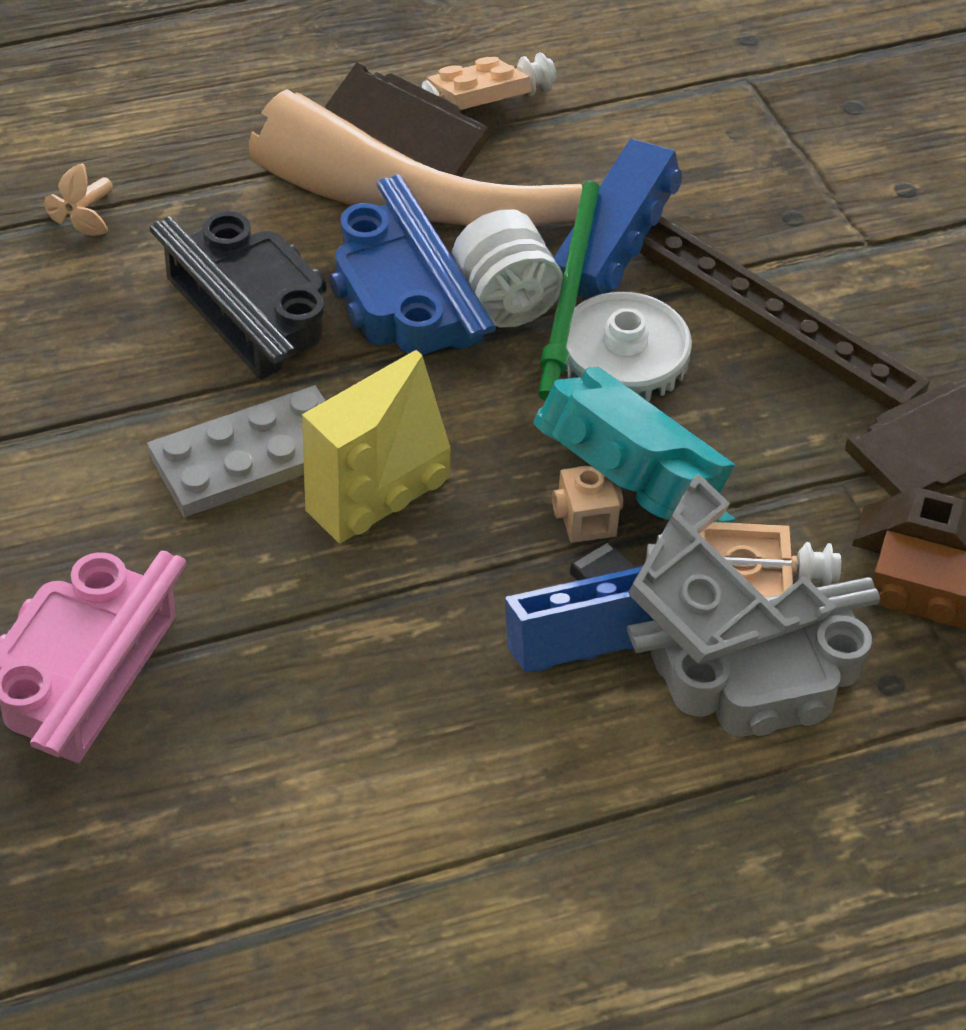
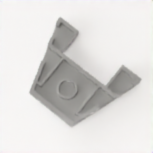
M697 474L691 481L628 594L698 664L827 619L836 606L805 576L801 577L773 602H769L699 534L721 517L730 504L700 474Z

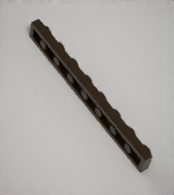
M662 216L656 225L651 226L643 239V245L639 252L641 255L889 410L927 392L930 381Z

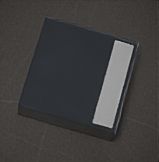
M606 541L571 562L570 574L577 581L636 567L612 544Z

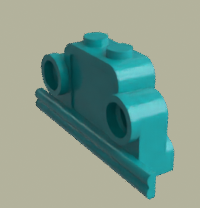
M600 367L586 368L583 376L580 378L556 380L543 407L538 410L533 421L542 433L559 441L615 484L624 489L637 492L635 498L643 508L666 520H670L691 481L697 474H700L720 494L735 466L733 462ZM725 511L714 522L734 523L736 518Z

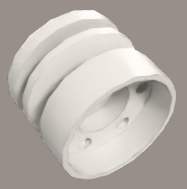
M497 210L482 215L467 225L456 238L451 252L452 258L495 326L517 327L531 322L547 312L558 299L563 273L545 246V242L535 225L526 214L516 210Z

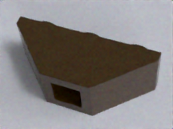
M915 488L863 507L852 546L881 553L888 530L966 551V501L937 492Z

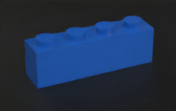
M630 138L600 185L577 296L589 299L600 294L610 293L612 289H616L619 286L623 272L631 258L639 254L646 234L652 225L654 226L659 222L663 207L671 194H675L680 188L682 172L679 170L675 150ZM573 229L554 257L563 276Z
M642 567L505 597L508 649L524 672L531 670L543 671L557 664L575 660H591L600 654L622 649H634L627 632V626L654 620L628 594Z

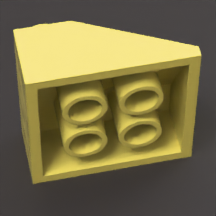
M417 350L302 414L305 511L339 544L354 535L366 532L374 523L393 512L401 511L409 502L429 490L439 488L449 479L450 444L423 356Z

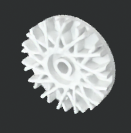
M633 292L600 294L583 301L574 309L566 349L569 351V359L565 372H568V379L576 376L580 378L583 376L586 368L600 367L649 402L653 389L657 388L660 395L663 396L666 390L673 391L676 378L682 381L684 374H687L692 347L691 334L683 318L670 306L656 298Z

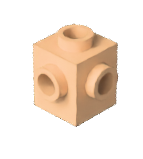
M578 466L560 470L559 489L552 491V504L556 518H563L570 542L575 543L617 537L619 512L623 508L621 487L592 466Z

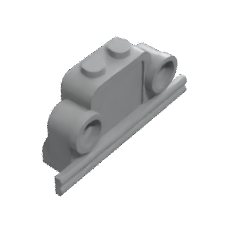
M870 577L817 587L836 606L827 619L702 664H698L655 620L628 625L627 632L636 653L651 650V656L656 669L664 677L675 705L682 712L696 717L708 716L715 712L722 729L730 735L737 737L749 735L764 736L782 728L801 724L804 726L815 725L831 715L838 688L850 686L860 678L864 661L869 655L872 644V635L864 623L855 618L852 609L879 604L880 596L877 589L874 588L873 580ZM780 595L768 597L766 599L769 602H773Z

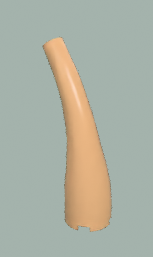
M284 90L277 94L261 112L268 119L260 135L251 132L248 152L253 162L292 184L344 204L370 203L377 206L387 204L377 188V182L383 178L389 179L391 176L398 174L401 175L430 222L467 226L482 215L497 210L519 211L526 214L535 226L573 223L576 220L582 192L581 184L543 186L500 185L479 182L441 172L418 163L380 143L356 126L298 92L294 94L289 90Z

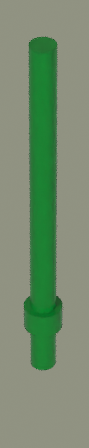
M586 181L583 184L549 345L543 348L540 367L543 373L538 396L545 401L554 382L560 379V375L567 368L569 351L566 349L600 190L599 184L594 181Z

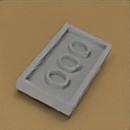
M316 385L147 442L148 455L185 518L303 476L302 414L325 402V399Z

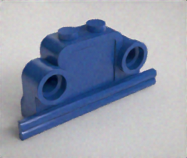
M396 174L389 179L383 178L379 180L377 188L387 204L377 206L370 203H359L348 207L341 216L343 245L337 249L335 254L336 273L329 275L332 292L337 299L342 298L346 304L347 315L354 329L360 328L366 340L374 345H388L396 342L403 351L409 354L415 350L422 355L448 346L466 348L482 343L483 335L494 332L496 326L401 175Z

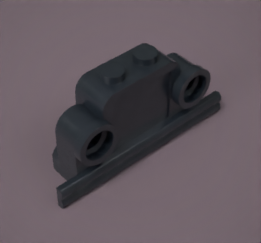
M223 211L211 215L205 220L203 229L191 235L170 216L164 218L161 222H154L150 226V232L164 246L167 279L260 380L278 372L283 365V361L319 343L322 337V315L324 312L322 293L326 292V282L320 271L316 268L312 269L301 258L298 249L293 244H288L279 234L272 231H260L251 235L249 220L244 215L232 211Z

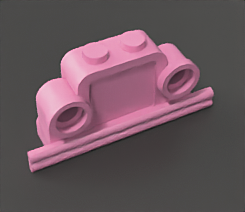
M160 551L143 576L127 570L124 563L112 554L92 553L79 559L73 566L71 571L72 584L64 581H52L44 584L32 599H27L19 611L17 621L7 635L3 634L0 636V708L5 725L14 732L32 738L30 741L31 747L56 757L61 756L80 763L176 618L173 585L187 566L186 560L181 556H173L167 551Z

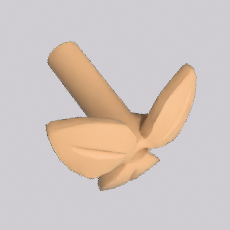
M78 164L73 166L62 176L58 184L59 191L65 200L54 194L48 195L44 200L45 209L56 223L62 224L69 214L75 230L91 236L103 235L108 232L105 222L94 210L86 207L111 193L113 185L109 179L101 178L87 186L85 165Z

